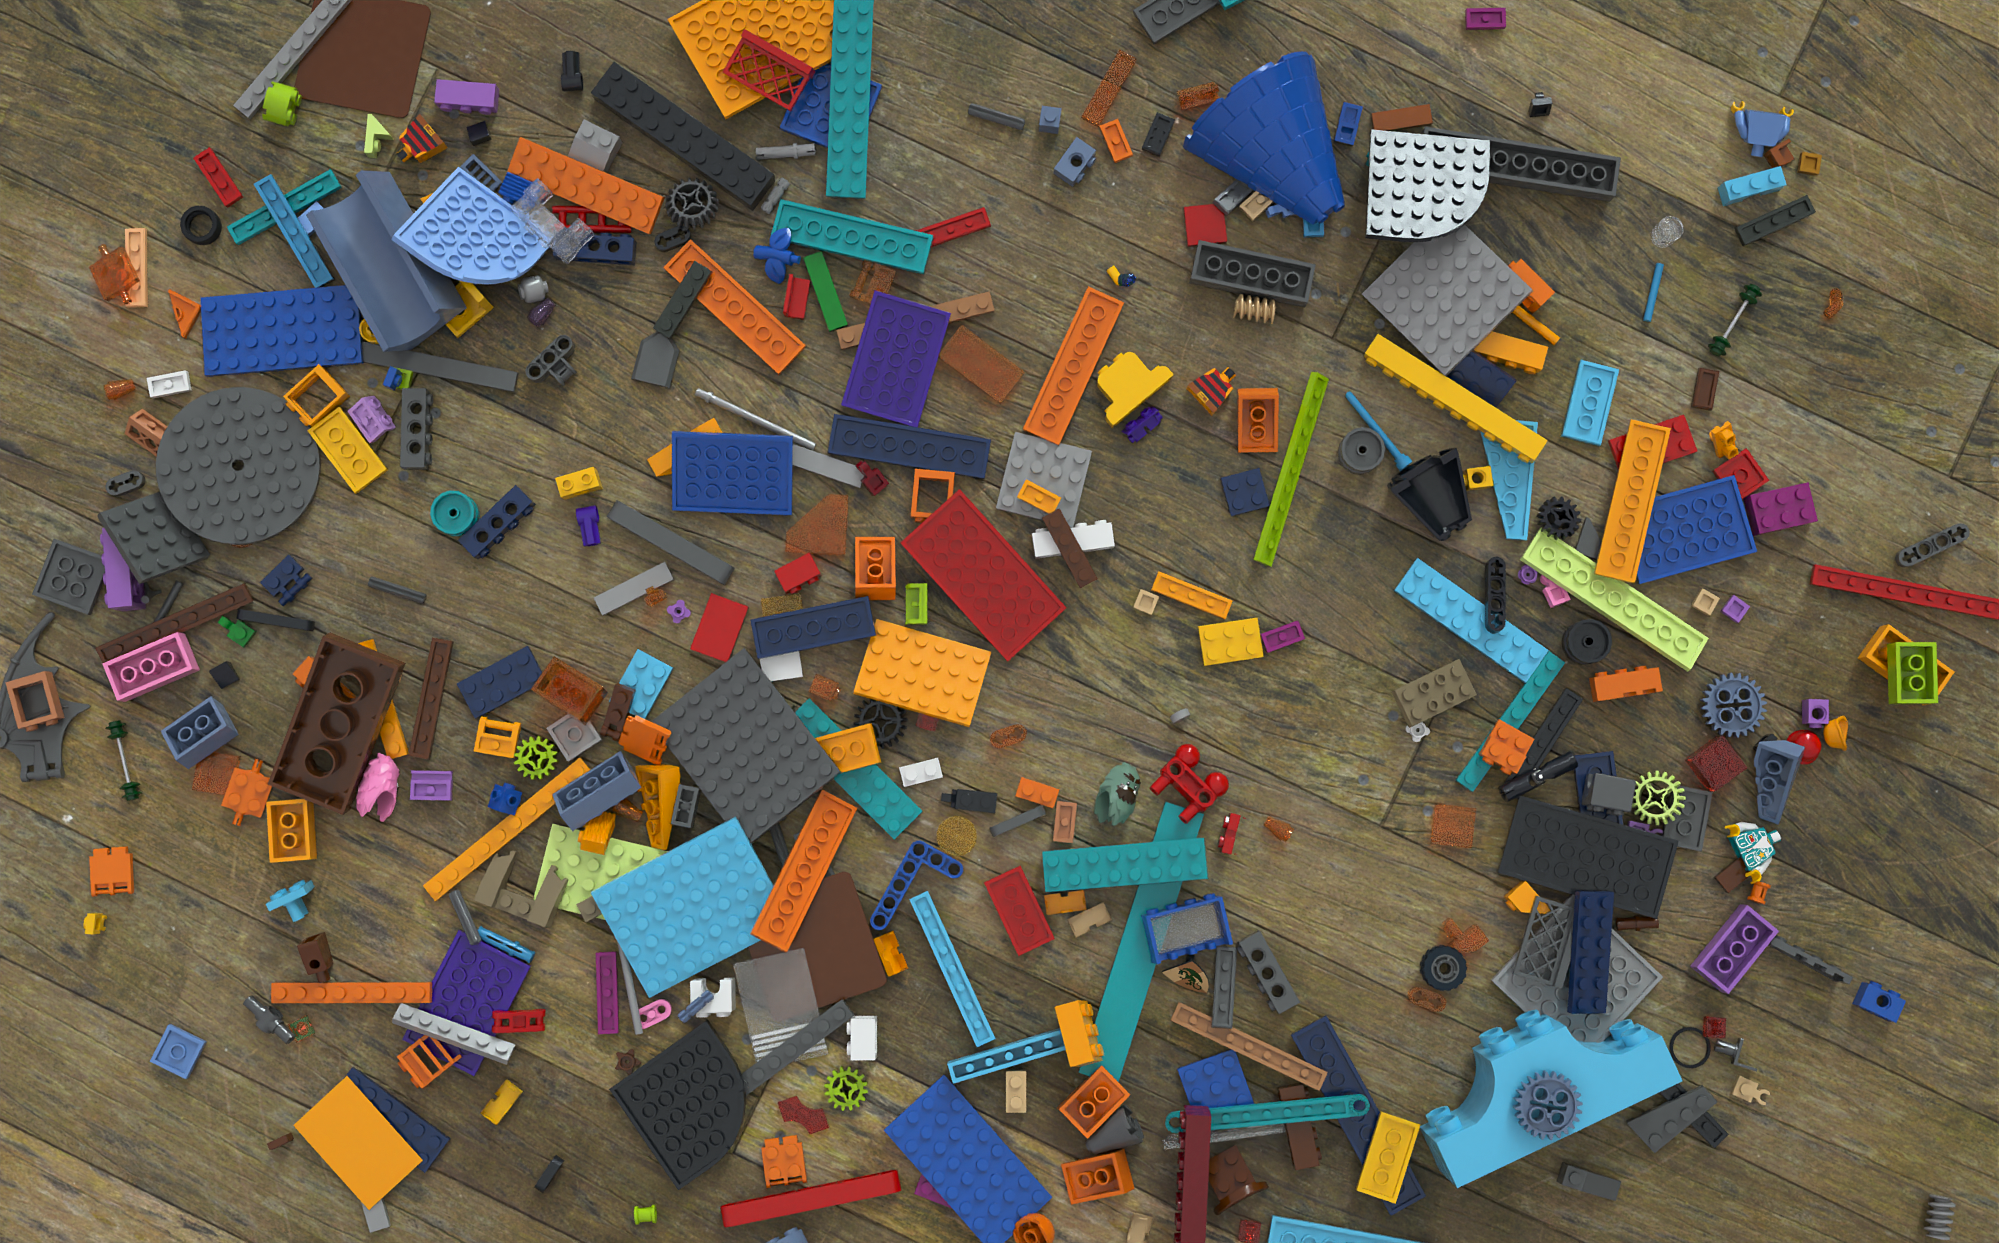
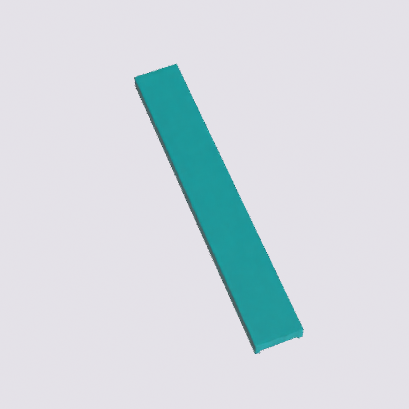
M1165 802L1152 842L1197 838L1204 814L1198 812L1188 824H1185L1178 817L1185 808ZM1183 881L1138 885L1094 1021L1099 1033L1097 1036L1098 1044L1102 1045L1104 1051L1103 1061L1079 1067V1073L1090 1076L1102 1065L1119 1082L1156 964L1151 963V954L1141 915L1147 914L1146 910L1158 908L1159 911L1166 909L1165 905L1176 903ZM1172 915L1151 920L1158 951H1161Z

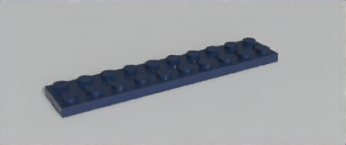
M1325 1015L1290 1035L1305 1062L1328 1072L1320 1089L1324 1097L1362 1094L1369 1100L1370 1108L1365 1115L1337 1118L1363 1166L1380 1112L1328 1017ZM1357 1100L1354 1102L1353 1107L1356 1110H1362L1365 1107V1103ZM1409 1164L1396 1204L1381 1199L1390 1216L1426 1196Z

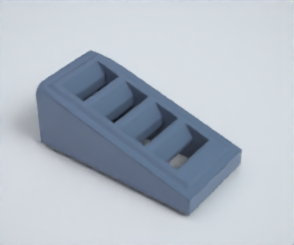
M474 154L459 167L473 178H475L473 175L481 168L483 171L475 179L479 181L487 173L489 176L481 184L485 186L493 179L495 182L488 188L491 191H494L502 183ZM475 162L477 166L469 172L467 169Z

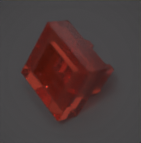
M1704 1016L1703 1037L1726 1039V1018Z
M1240 1220L1238 1241L1259 1243L1261 1222Z

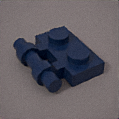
M288 554L260 583L273 597H277L282 593L283 597L278 602L285 606L289 601L292 602L295 599V595L301 589H305L308 586L307 583L313 578L308 573L301 578L299 574L304 568ZM294 580L296 584L288 590L286 587Z

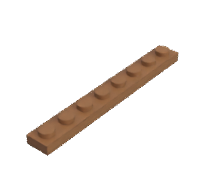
M990 291L930 306L951 313L948 323L995 312ZM865 323L836 330L841 350L859 345Z
M1180 1002L1170 1020L1320 1091L1328 1073L1233 1027L1232 1029L1211 1028L1212 1017Z

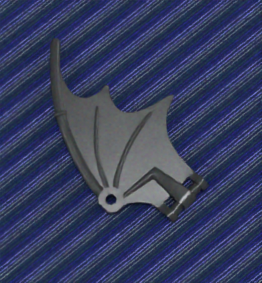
M49 612L44 616L24 640L15 656L10 659L11 663L0 689V749L6 748L17 756L21 763L20 779L22 782H30L32 779L41 781L49 780L51 777H56L57 779L65 777L62 763V744L65 731L73 718L91 707L89 704L71 702L59 697L64 718L58 720V724L51 726L42 724L38 726L39 729L26 732V729H18L5 682L43 671L52 672L53 677H55L59 668L40 666L34 656L36 641L41 632L54 619L55 614L53 612ZM43 683L18 690L26 721L51 714ZM55 763V769H50L49 764ZM34 765V771L30 772L28 766Z

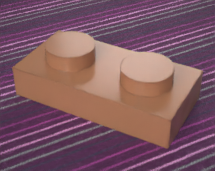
M1057 801L1053 841L1073 843L1077 803Z

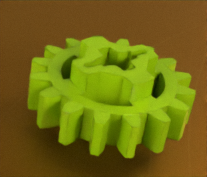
M532 736L529 737L530 742L522 740L524 746H517L516 748L520 752L514 754V756L518 757L514 764H520V767L517 769L518 772L524 770L523 776L527 777L531 774L530 777L535 780L536 775H538L539 779H543V774L550 776L549 770L556 769L553 763L559 762V760L554 759V756L558 754V752L552 750L555 745H548L549 739H545L542 742V737L540 736L537 737L536 741ZM538 744L545 747L547 751H541ZM529 748L528 754L524 757L525 751ZM535 753L536 755H540V758L537 759V762L532 760V758L535 757ZM549 759L547 766L544 768L545 761ZM526 764L532 765L535 771L528 769Z
M841 1066L840 1072L832 1071L834 1077H827L830 1083L824 1084V1087L829 1088V1090L824 1094L830 1095L828 1102L834 1101V1108L841 1105V1110L844 1111L846 1106H848L851 1111L854 1104L857 1107L860 1106L859 1100L865 1101L866 1098L862 1094L868 1093V1090L864 1088L868 1081H862L865 1075L861 1074L859 1076L857 1074L859 1069L853 1072L851 1071V1066H848L847 1070L844 1071L843 1066ZM848 1075L853 1076L857 1081L853 1082L848 1079ZM840 1077V1084L833 1087L834 1081ZM844 1080L847 1086H851L849 1094L845 1090H841L844 1086ZM860 1089L859 1095L853 1100V1092ZM836 1095L843 1097L845 1102L839 1100Z

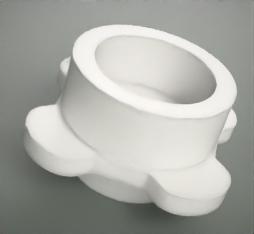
M1423 722L1410 728L1408 725L1406 726V732L1411 734L1414 742H1419L1423 736L1430 733V729Z

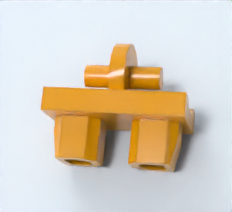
M1729 421L1725 422L1722 427L1716 426L1710 431L1709 437L1714 444L1715 453L1719 459L1723 456L1731 459L1739 454L1738 448L1735 445L1736 437Z

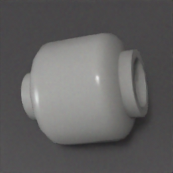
M538 275L523 278L520 284H518L521 300L524 299L526 303L542 301L545 299V293L549 292L547 282L542 281Z

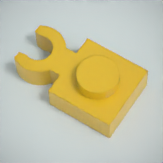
M87 913L83 923L85 934L94 935L100 934V931H105L104 920L107 919V916L103 915V913Z

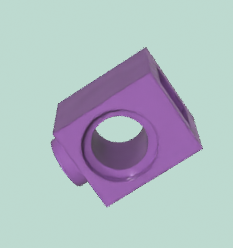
M1802 700V724H1809V728H1822L1823 724H1829V700ZM1813 709H1816L1819 713L1817 719L1812 716Z

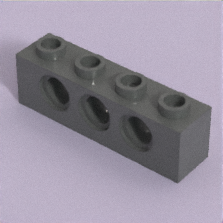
M402 388L400 467L404 470H429V465L432 464L429 445H432L430 426L433 424V416L430 414V406H433V395L426 388ZM421 405L422 411L419 414H414V408ZM421 425V431L418 434H414V427ZM417 444H420V445H421V450H420V452L417 453V454H414V453H413V448H414V446L417 445Z
M1257 930L1237 942L1239 945L1237 950L1242 959L1246 957L1249 962L1247 968L1252 976L1256 975L1259 982L1256 984L1261 993H1266L1269 1000L1266 1002L1271 1011L1281 1014L1300 1003L1262 933ZM1258 949L1261 951L1262 957L1260 960L1254 961L1252 959V952ZM1269 967L1272 970V975L1265 979L1262 977V970ZM1276 985L1282 988L1279 996L1272 995V988Z

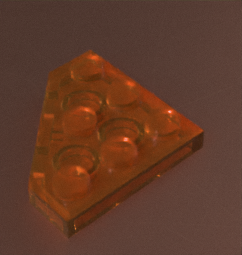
M828 494L786 532L785 552L846 555L849 496Z

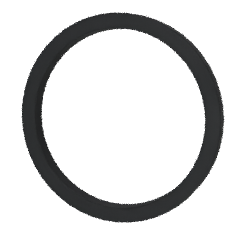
M1685 1027L1678 1030L1672 1036L1669 1049L1672 1058L1677 1064L1685 1068H1697L1703 1065L1709 1058L1711 1045L1704 1032L1694 1027ZM1687 1030L1700 1033L1707 1044L1705 1057L1694 1065L1681 1063L1673 1051L1676 1037Z

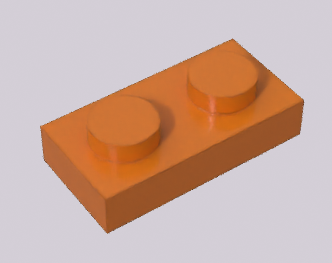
M1118 119L1100 125V131L1114 164L1133 156Z
M1021 777L1015 796L1054 808L1060 789Z

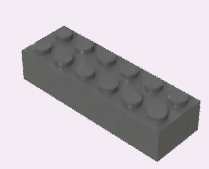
M1199 240L1189 284L1246 296L1251 295V297L1258 296L1261 299H1274L1275 302L1305 308L1309 300L1316 264Z

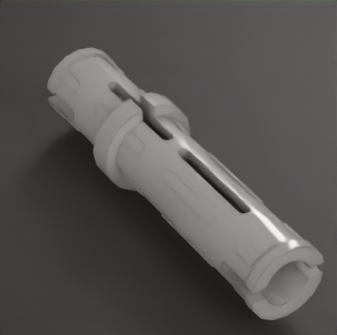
M815 143L756 147V159L788 157L798 159L801 156H816Z

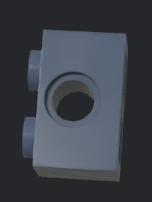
M1076 137L1055 166L1053 174L1072 187L1076 182L1079 184L1085 176L1084 170L1087 166L1091 168L1096 161V150ZM1077 159L1082 164L1075 167L1071 164V161Z

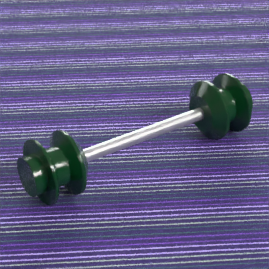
M1754 284L1744 286L1745 293L1741 292L1739 294L1744 303L1723 337L1714 336V344L1708 345L1713 355L1718 357L1726 355L1724 349L1731 347L1726 338L1747 304H1757L1758 301L1755 298L1762 296L1761 289Z
M121 720L108 723L109 726L105 728L111 732L107 738L117 740L127 782L119 788L125 792V795L121 798H126L127 801L139 799V795L142 792H138L137 787L140 783L131 782L121 742V738L128 734L122 728L126 723H121Z

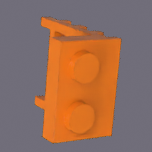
M424 1035L397 1056L399 1059L397 1064L404 1072L408 1071L411 1074L412 1078L410 1080L416 1088L421 1087L425 1089L430 1085V1082L462 1058V1056L459 1054L453 1059L437 1039L430 1037L449 1061L443 1067L423 1041L429 1037ZM418 1045L423 1048L438 1067L439 1071L434 1075L413 1050Z

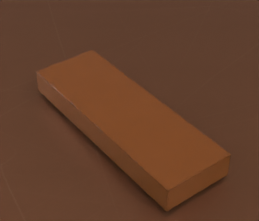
M1430 104L1371 113L1373 130L1396 131L1433 124Z

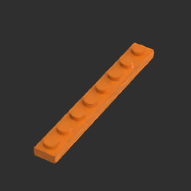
M432 982L271 983V1003H432Z

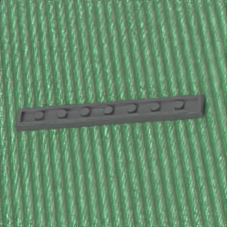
M362 342L364 363L388 368L391 366L410 370L418 374L515 393L518 372L408 350L383 352L378 344Z

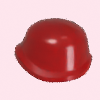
M1797 730L1791 733L1786 740L1805 747L1800 763L1803 765L1814 762L1821 751L1820 739L1809 730Z

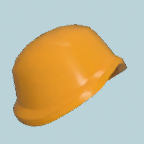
M1839 716L1836 719L1830 720L1829 724L1824 725L1823 736L1827 745L1831 748L1847 750L1848 721L1846 717Z

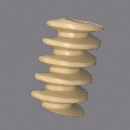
M1240 294L1235 301L1233 318L1239 313L1242 320L1246 314L1248 321L1255 316L1256 322L1263 317L1264 323L1270 318L1271 324H1273L1276 308L1275 300L1271 299L1268 304L1267 298H1263L1260 303L1258 296L1252 301L1251 295H1248L1244 300L1243 294Z

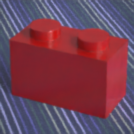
M810 552L774 571L785 593L788 594L790 592L791 595L802 590L801 586L807 583L812 585L818 582V577L822 576Z

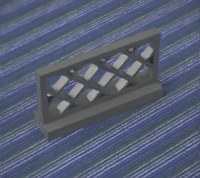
M1535 896L1512 974L1560 989L1563 988L1571 960L1574 907ZM1539 901L1546 903L1550 909L1549 912L1540 916L1537 910ZM1561 908L1569 910L1567 918L1560 922L1555 912ZM1552 914L1557 924L1547 929L1542 919ZM1540 921L1544 931L1534 935L1531 929L1532 924ZM1559 926L1562 935L1560 939L1554 941L1549 931ZM1546 933L1551 943L1541 948L1536 938ZM1534 940L1539 950L1529 955L1526 945ZM1553 946L1556 956L1548 961L1543 951ZM1541 953L1546 963L1535 967L1531 957ZM1528 960L1533 970L1527 973L1520 972L1521 963ZM1548 966L1551 972L1549 980L1542 979L1538 970Z

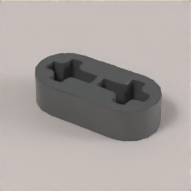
M138 471L126 472L109 479L106 482V491L117 497L142 488L145 485V477ZM133 476L139 477L136 481L137 484L128 482L133 480ZM114 483L123 484L118 487V491L112 490L115 486Z

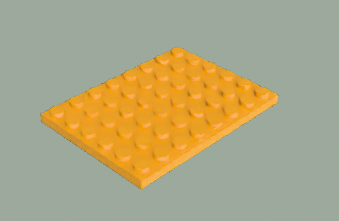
M701 0L668 19L670 26L725 120L766 98L723 73L725 66L742 38L741 34L744 29L811 66L814 70L831 62L834 0ZM744 44L740 51L742 58L752 55L751 48ZM761 56L756 58L759 67L769 65L768 57ZM754 59L743 61L745 71L756 69ZM733 64L729 72L733 74L742 73L741 64ZM784 66L773 67L776 77L786 74ZM770 68L760 71L762 81L773 78ZM757 72L747 75L750 84L760 82ZM800 75L790 77L791 83L802 77ZM788 78L777 81L779 90L789 85ZM774 82L764 84L766 93L777 92Z

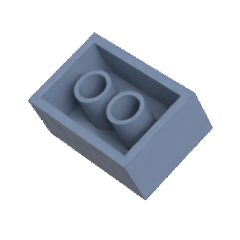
M212 696L161 730L175 760L187 769H190L239 735L225 707Z

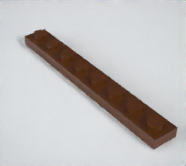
M243 583L97 646L95 649L102 663H105L176 632L182 633L249 604L254 600L246 583Z

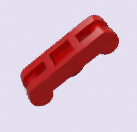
M546 1010L492 1011V1018L494 1019L492 1032L545 1031L543 1017L546 1016ZM530 1018H535L534 1024H530ZM502 1019H508V1025H502Z

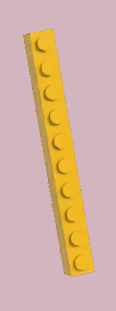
M1377 334L1364 354L1365 361L1373 367L1377 365L1383 369L1382 372L1388 377L1392 378L1394 376L1400 380L1399 383L1404 387H1412L1416 390L1418 396L1424 399H1431L1434 401L1433 405L1441 410L1445 408L1450 411V415L1453 418L1464 420L1469 428L1474 431L1480 430L1484 433L1483 436L1492 442L1496 440L1501 444V448L1510 453L1511 451L1518 454V458L1525 463H1533L1548 441L1379 334Z

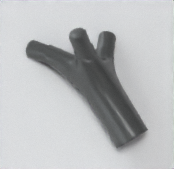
M144 582L145 592L141 601L146 604L152 597L161 594L162 591H151L148 583Z

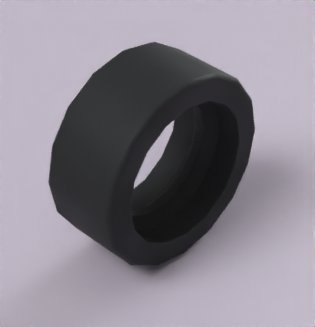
M197 205L190 207L184 212L180 221L181 231L184 236L197 245L213 243L218 239L222 229L220 218L214 211L205 206ZM200 214L209 216L212 221L211 230L202 237L193 235L190 230V223L193 218Z

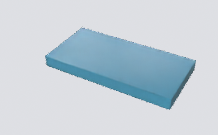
M1584 360L1579 361L1561 437L1601 446L1619 369Z

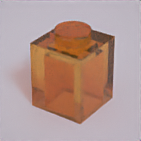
M816 674L808 692L832 702L833 699L837 700L841 688H838V682Z

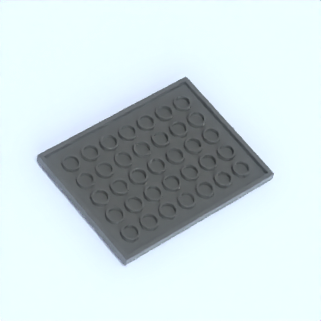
M745 648L651 721L671 731V736L667 739L666 745L723 820L726 822L737 817L751 844L842 773Z

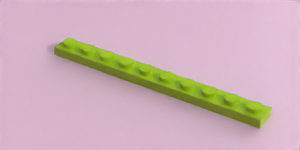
M1311 372L1255 552L1254 560L1265 566L1272 567L1329 381L1328 378L1318 372Z

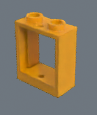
M318 364L283 397L288 401L285 403L287 407L293 412L297 411L301 415L299 417L300 421L308 427L309 425L314 426L338 408L350 395L324 367ZM321 378L337 397L312 418L296 399Z

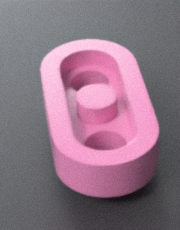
M659 999L640 1008V1016L642 1014L647 1016L646 1022L641 1021L642 1029L668 1018L672 1012L670 1002L665 999ZM659 1006L665 1007L664 1013L659 1012Z

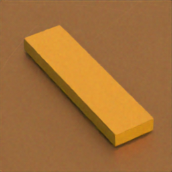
M1158 572L1151 591L1224 620L1233 602L1230 599L1162 572Z

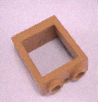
M43 671L5 682L18 729H26V732L39 729L38 726L46 724V726L58 724V720L64 718L52 672ZM43 683L51 714L26 721L18 690Z

